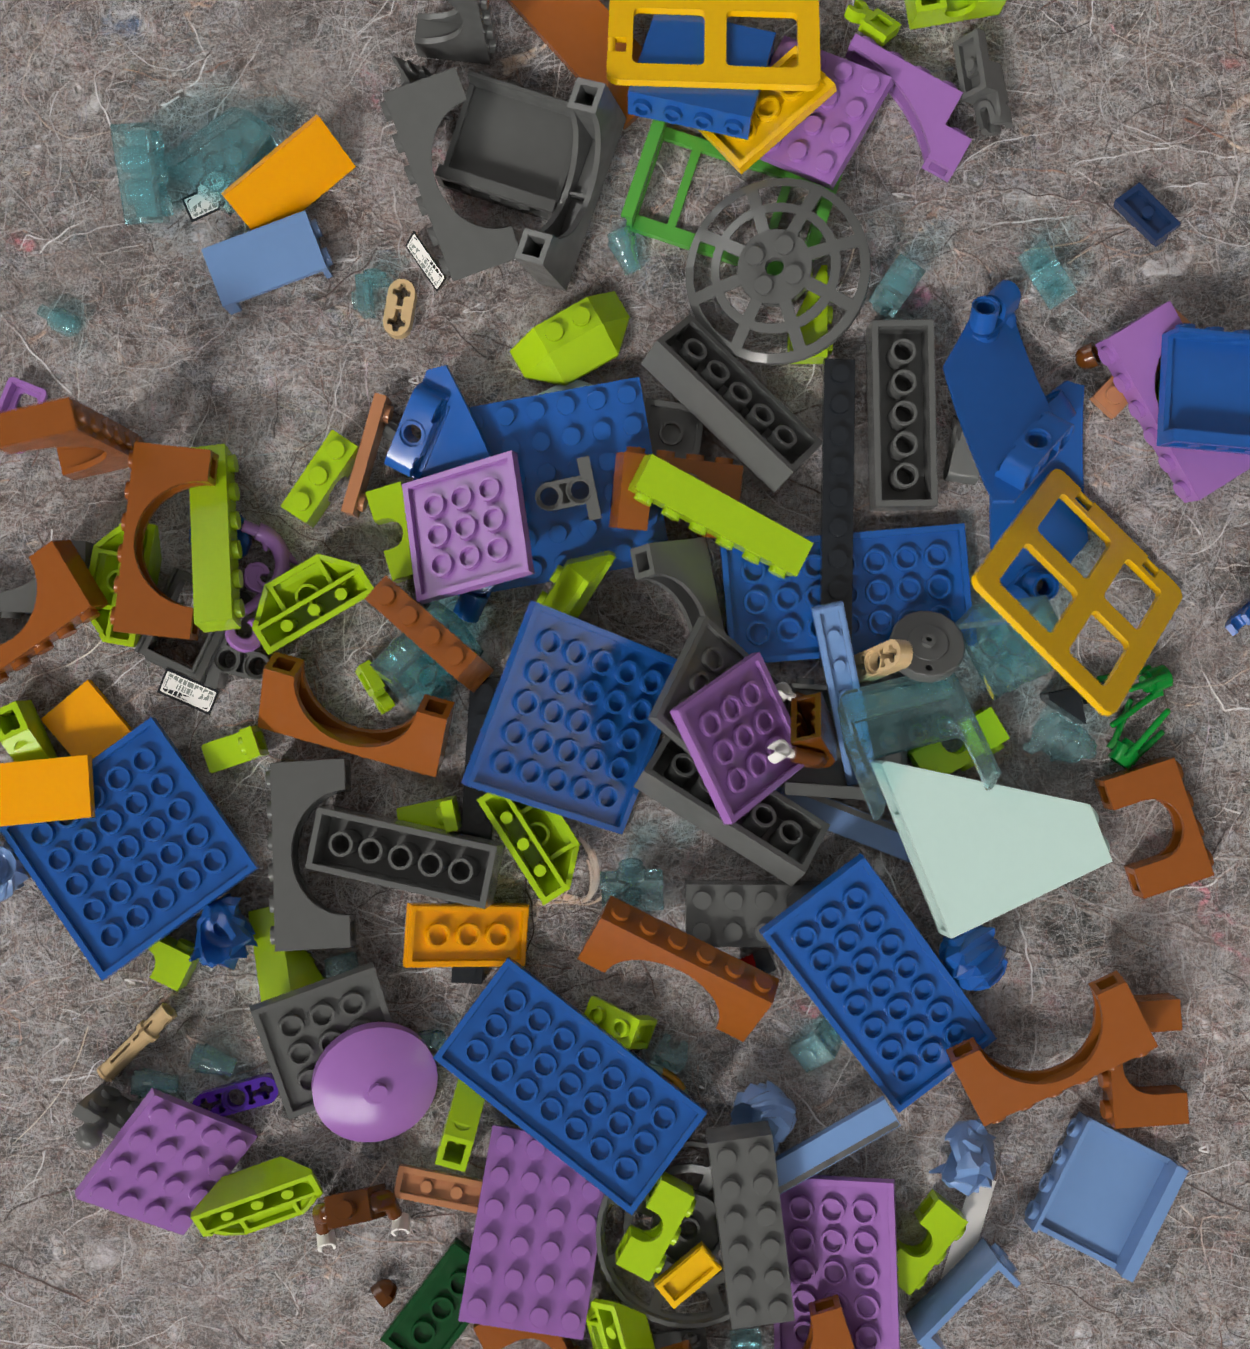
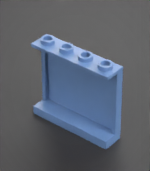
M1079 1111L1076 1118H1072L1067 1126V1136L1063 1144L1059 1145L1053 1154V1164L1050 1170L1041 1177L1039 1191L1035 1199L1028 1203L1024 1221L1033 1232L1037 1233L1039 1230L1115 1269L1121 1277L1133 1283L1189 1171L1176 1160Z

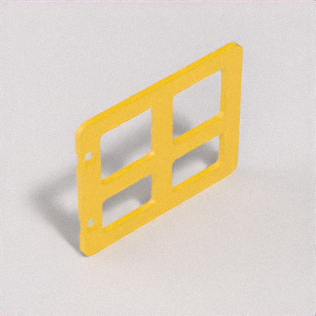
M610 0L607 79L614 85L813 91L819 86L821 79L819 0ZM636 14L702 16L705 20L704 62L700 65L634 62L632 60L634 16ZM763 17L792 18L796 20L798 66L787 68L728 65L726 62L727 18ZM616 43H626V52L615 51Z
M1054 469L1045 477L974 572L971 582L974 589L1101 715L1110 716L1117 712L1181 602L1182 592L1179 586L1162 569H1159L1148 558V555L1095 502L1093 503L1064 471ZM1058 498L1106 545V549L1086 578L1038 531V526ZM1075 498H1077L1087 508V510ZM1022 548L1027 549L1072 595L1071 602L1051 632L1047 631L1001 585V577ZM1124 563L1155 593V599L1137 629L1105 598V592ZM1142 565H1144L1153 574V576ZM1091 615L1124 648L1123 653L1103 685L1070 653V647Z

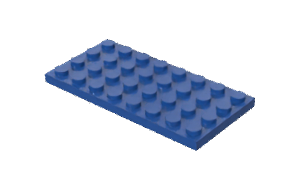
M965 523L853 532V655L888 641L895 624L905 615L916 611H933L945 615L960 628L965 639V646L975 645ZM821 535L804 537L814 544L798 576H786L785 579L768 572L769 566L762 562L756 565L741 557L742 551L734 547L732 550H728L720 546L727 635L749 655L760 652L765 663L819 659V645L811 607L820 605Z
M861 853L759 929L761 935L898 1113L955 1071L946 1049L972 1037L984 1049L997 1039Z
M510 956L433 1057V1059L631 1216L708 1111L631 1050L625 1048L618 1040Z

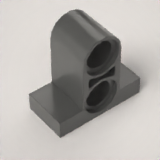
M953 415L950 426L953 432L945 461L943 479L950 482L976 485L980 474L968 447L958 416Z
M589 456L577 458L580 476L544 483L538 487L535 493L537 505L546 511L586 504L589 520L602 518ZM584 482L588 485L589 494L585 499L578 500L572 496L571 488L574 483ZM553 488L557 491L558 501L555 505L546 506L542 503L541 493L544 489Z
M224 636L208 670L204 686L225 689L228 674L253 680H262L263 674L259 675L256 672L255 663L258 659L263 658L267 664L272 655L255 650L247 653L236 651L230 647ZM232 651L236 655V663L233 667L229 668L225 663V657Z

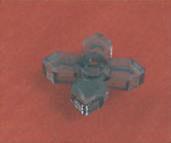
M627 858L620 861L616 871L600 872L602 910L610 895L645 911L664 909L662 869H646L640 859Z

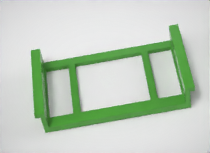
M653 119L621 217L627 219L626 230L689 250L695 233L677 228L676 226L700 154L728 161L708 140L666 127L667 122ZM663 141L692 150L667 224L639 215ZM762 160L756 161L748 168L775 178H792L812 182ZM843 173L841 174L840 178L838 179V181H837L836 185L834 186L833 190H831V189H829V188H826V189L829 190V191H831L832 193L836 194ZM782 186L777 203H786L791 186ZM821 197L815 214L827 223L833 204L824 197ZM783 212L773 213L769 224L770 229L778 228ZM812 223L805 240L807 247L820 244L822 233ZM700 242L697 253L712 258L716 247ZM724 251L721 261L737 266L739 257ZM780 261L771 262L767 267V273L772 276L779 275L784 268V264Z

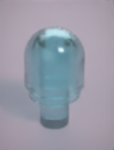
M41 304L37 310V315L46 319L47 325L63 336L73 337L81 329L80 319L64 308L55 307L51 309Z

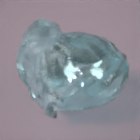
M1055 712L1041 717L1033 727L1030 741L1023 744L1024 751L1032 755L1043 751L1050 756L1051 762L1061 760L1067 763H1077L1083 758L1092 759L1097 755L1096 741L1090 736L1088 731L1074 722L1067 721L1061 713Z

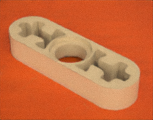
M890 639L854 655L859 683L872 682L907 668L913 658V648L910 642L907 640ZM880 656V665L878 668V657Z

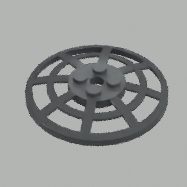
M792 178L766 179L749 184L733 192L718 203L697 230L690 246L686 263V290L695 319L734 357L762 365H787L803 361L821 353L834 344L850 328L860 313L867 296L871 277V257L867 238L859 220L850 207L836 194L826 188L806 180ZM774 186H791L803 188L810 192L801 206L783 202L763 205L759 189ZM747 194L751 210L735 219L722 235L707 230L711 222L724 208ZM821 197L829 200L843 213L850 223L854 235L836 239L827 223L812 212ZM785 212L795 214L787 230L770 229L766 214ZM754 219L757 235L751 238L746 245L731 240L732 235L741 226ZM807 220L819 229L826 242L807 247L806 243L798 236ZM700 242L716 247L711 263L712 285L696 292L694 286V264ZM859 247L860 276L857 290L852 299L836 290L841 273L840 252ZM725 251L739 257L737 274L721 280L720 264L723 252ZM831 255V272L826 285L812 277L813 260ZM773 261H781L784 264L782 272L776 276L769 275L767 273L768 265ZM740 286L751 298L743 315L730 304L725 296L726 292ZM806 290L820 296L811 309L799 317L796 316L792 302L797 300ZM716 297L724 312L734 322L739 324L732 342L722 337L711 326L701 310V304ZM829 302L846 310L841 320L827 334L807 346L805 345L800 327L815 319L827 307ZM763 305L767 307H780L785 322L763 323L757 322L755 319ZM750 330L765 334L788 332L794 350L784 353H761L747 350L743 346Z
M690 1138L683 1145V1147L708 1149L707 1140ZM694 1163L675 1164L672 1166L669 1164L665 1172L673 1176L678 1173H698L704 1176L697 1190L693 1189L694 1199H696L695 1208L689 1218L685 1216L682 1223L691 1221L696 1224L697 1228L690 1235L680 1233L674 1246L669 1245L665 1252L666 1261L661 1274L701 1241H703L714 1256L720 1250L714 1199L709 1196L712 1189L710 1164L709 1166ZM605 1194L603 1195L596 1224L597 1254L609 1285L626 1305L645 1314L650 1321L668 1327L701 1328L730 1319L727 1303H723L717 1287L724 1283L723 1269L694 1292L706 1291L712 1310L686 1314L661 1309L665 1298L656 1287L650 1303L643 1301L628 1289L614 1269L617 1266L615 1252L610 1255L608 1254L605 1236L606 1216L609 1205L620 1206ZM642 1201L635 1211L652 1218L651 1229L656 1227L661 1220L657 1213L646 1208V1201ZM625 1212L624 1235L629 1225H633L635 1212L632 1216ZM655 1272L650 1282L654 1284V1280L661 1274Z

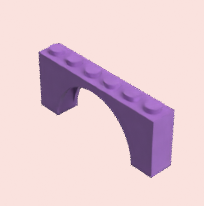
M1168 301L1153 308L1096 343L1095 346L1098 349L1099 359L1108 367L1114 377L1115 387L1125 396L1129 404L1130 414L1141 425L1146 442L1154 448L1159 457L1160 467L1168 473L1172 480L1174 492L1184 503L1201 500L1250 469V455L1157 446L1159 405L1155 393V373L1161 356L1162 334L1175 329L1177 324H1182L1171 301Z

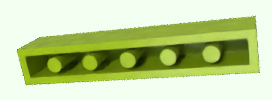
M226 444L190 447L212 450L219 455L216 486L189 488L194 624L204 633L241 629V618L245 617V606L243 600L240 599L239 589L243 588L244 579L242 571L238 566V559L242 558L241 542L237 540V530L241 529L240 514L236 511V501L240 500L239 487L235 482V473L239 471L238 459L235 454L231 453Z
M653 454L643 457L627 489L635 493L634 499L649 507H651L652 503L663 509L661 514L674 521H678L679 518L690 523L688 528L702 536L708 533L716 537L715 543L728 550H732L734 547L742 551V558L756 565L759 562L769 566L768 572L782 579H785L786 576H798L814 544Z

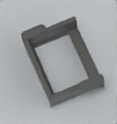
M174 567L163 593L172 600L177 601L185 582L193 584L192 574ZM240 590V599L243 600L245 605L251 600V596ZM225 630L209 632L193 668L153 650L159 639L157 636L142 635L134 651L144 655L147 661L157 666L176 670L198 682L205 683L208 670L225 636Z

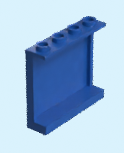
M654 14L638 63L702 64L704 62V18L695 15ZM727 22V64L731 66L767 67L772 61L776 32ZM630 86L628 90V114L748 140L751 120L760 90Z
M1182 323L1177 324L1175 329L1162 334L1157 446L1250 455V330L1225 332L1224 327L1213 326L1197 329L1195 324Z

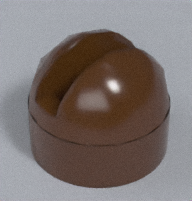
M1093 342L1077 350L1075 361L1076 365L1080 368L1092 369L1101 365L1098 349Z
M390 1279L379 1280L370 1287L373 1296L383 1308L387 1307L396 1298L397 1286Z

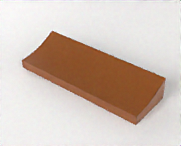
M506 0L576 78L580 77L606 83L626 116L623 130L627 129L639 118V116L628 114V90L630 86L614 85L608 81L606 76L609 10L600 0ZM633 38L632 60L638 63L643 47ZM616 43L615 51L626 52V43Z

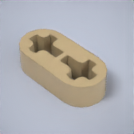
M406 279L393 281L387 293L383 326L387 334L394 339L406 338L411 333L417 292L413 284ZM402 288H406L410 297L405 296L403 305L399 306L400 300L396 292L399 293L402 291ZM399 312L405 326H400L398 331H395L390 323L396 322Z

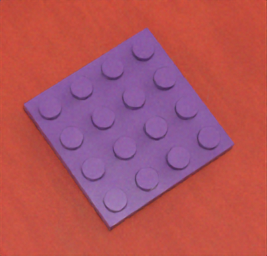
M784 35L772 57L771 64L767 67L773 66L795 45L797 46V40ZM820 49L821 70L836 84L837 91L759 160L833 190L891 89L893 79L888 75Z
M510 450L402 484L416 601L418 603L426 604L535 574L517 453Z
M760 652L751 653L670 710L724 825L735 823L804 767L803 764L791 762L788 757L776 764L768 760V756L775 751L768 749L767 746L779 739L787 741L792 749L790 743L791 718Z
M152 1088L76 1188V1199L184 1235L193 1223L191 1219L193 1209L221 1177L231 1173L258 1136L255 1129Z

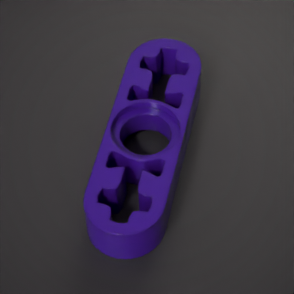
M264 1073L204 1090L193 1100L192 1104L202 1108L201 1104L205 1101V1098L208 1103L218 1101L221 1098L222 1103L216 1104L210 1111L224 1117L270 1104L280 1094L273 1074ZM264 1081H266L267 1086L272 1085L274 1088L269 1096L266 1091L256 1093L253 1097V1091L259 1089L264 1084ZM231 1090H241L245 1095V1102L241 1105L232 1103L229 1098Z

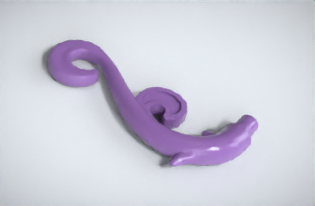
M244 520L240 531L255 536L254 540L262 543L263 550L267 551L269 548L273 554L275 569L270 581L289 571L290 563L298 564L282 536L276 530L261 522L257 525ZM260 562L250 563L243 572L244 586L249 591L257 594L244 605L245 617L257 610L264 585L267 584L260 580V576H268L270 572L268 567ZM253 618L247 622L251 628L254 622ZM236 629L225 630L228 644L236 651L243 653L252 652L261 645L253 630L249 638L239 637Z

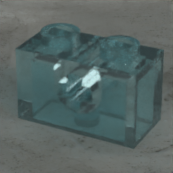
M1045 239L1017 257L1021 267L1049 310L1078 292Z
M900 253L868 300L873 304V309L883 316L889 315L893 318L926 270Z

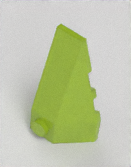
M269 906L248 912L249 922L255 931L253 937L258 947L253 946L261 1002L326 979L316 967L315 960L310 952L308 953L306 950L275 952V945H272L270 941V928L274 926V913L270 912Z

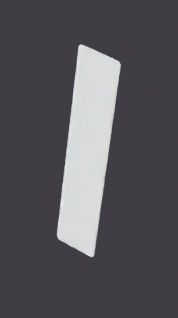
M992 1180V1188L979 1187V1193L973 1192L970 1196L966 1195L961 1211L968 1221L966 1230L959 1240L952 1242L941 1279L978 1243L996 1184L995 1180Z

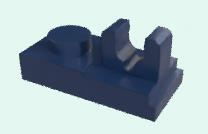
M1140 182L1118 197L1114 202L1113 207L1155 247L1167 240L1168 235L1181 225Z

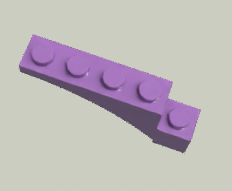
M855 33L845 58L892 77L893 85L888 93L905 114L915 133L924 160L921 168L948 182L972 141L963 130L945 125L963 92L958 90L953 83L946 80L941 81L932 76L926 68L914 66L905 61L899 53L881 48L872 38L862 37Z

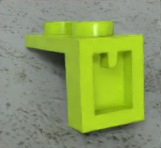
M258 725L240 729L238 733L205 743L201 746L210 773H216L269 755L262 730L258 728Z
M456 795L402 806L396 809L398 820L445 829L446 832L459 830L462 826Z
M597 996L590 997L584 1013L585 1016L613 1036L627 1049H647L658 1021L649 1015H632Z

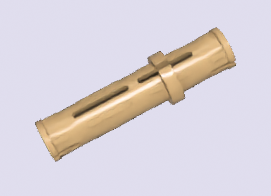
M162 1003L146 1021L142 1020L136 1026V1031L97 1068L98 1075L103 1080L112 1082L149 1043H154L159 1038V1033L177 1017L176 1011L169 1004Z

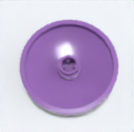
M371 1022L353 1027L336 1037L324 1049L316 1062L311 1081V1092L316 1112L331 1131L348 1140L378 1142L396 1137L414 1126L429 1109L437 1089V1066L426 1042L416 1032L405 1026L390 1022Z

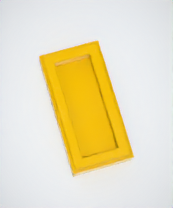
M701 1241L654 1280V1286L672 1308L675 1309L721 1271L722 1265L703 1241Z

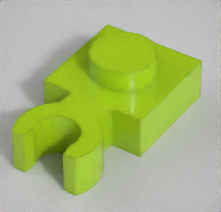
M855 0L853 6L849 4L844 14L848 21L860 25L858 31L872 38L882 47L898 34L902 25L879 8L872 11L863 0Z
M370 660L360 664L355 673L369 697L373 698L381 715L392 710L395 704L384 689L385 685L383 682L385 677L381 669L377 665L373 666Z

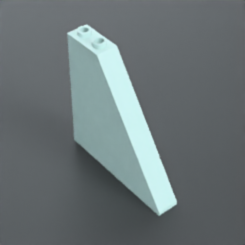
M874 760L870 762L938 933L952 939L1112 862L1109 853V842L1101 833L1098 825V814L1091 807V804L889 761Z

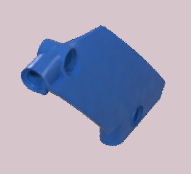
M1009 280L1000 281L986 296L974 299L969 321L943 365L947 386L962 431L992 503H1015L1065 447L1075 428L1074 424L1053 414L1042 391L1016 324L1014 312L1019 307L1021 292L1018 286Z
M448 365L428 369L422 383L415 387L385 458V465L408 477L414 478L413 481L491 457L487 444ZM412 424L421 430V439L416 438L412 434ZM494 585L459 594L453 613L466 622L477 623Z
M1064 381L1045 396L1054 415L1075 425L1073 434L1065 447L1015 503H992L989 496L990 551L1045 477L1054 469L1064 471L1084 493V385ZM1059 498L1038 526L1039 533L1069 563L1089 541L1087 525ZM1075 498L1085 508V506L1077 498ZM1022 548L1000 579L1001 585L1028 612L1041 600L1049 601L1053 599L1059 591L1058 580L1025 548ZM1042 579V588L1037 592V582Z

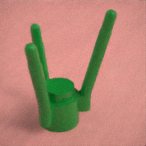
M1161 664L1153 668L1150 665L1142 667L1138 674L1141 675L1139 682L1132 685L1129 692L1142 689L1146 693L1150 692V694L1110 723L1112 728L1125 721L1152 700L1163 696V690L1173 685L1172 674L1165 665ZM1109 674L1099 675L1096 679L1098 681H1106Z
M1132 698L1127 700L1122 714L1132 707ZM1166 708L1135 743L1127 738H1124L1122 742L1119 741L1127 719L1117 725L1112 739L1107 744V747L1111 749L1108 757L1118 765L1129 770L1165 734L1164 730H1160L1149 739L1170 714L1171 710Z

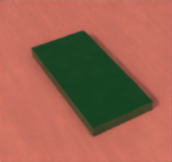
M457 1237L453 1240L383 1332L380 1338L382 1342L392 1349H450L469 1325L467 1322L458 1321L470 1247Z

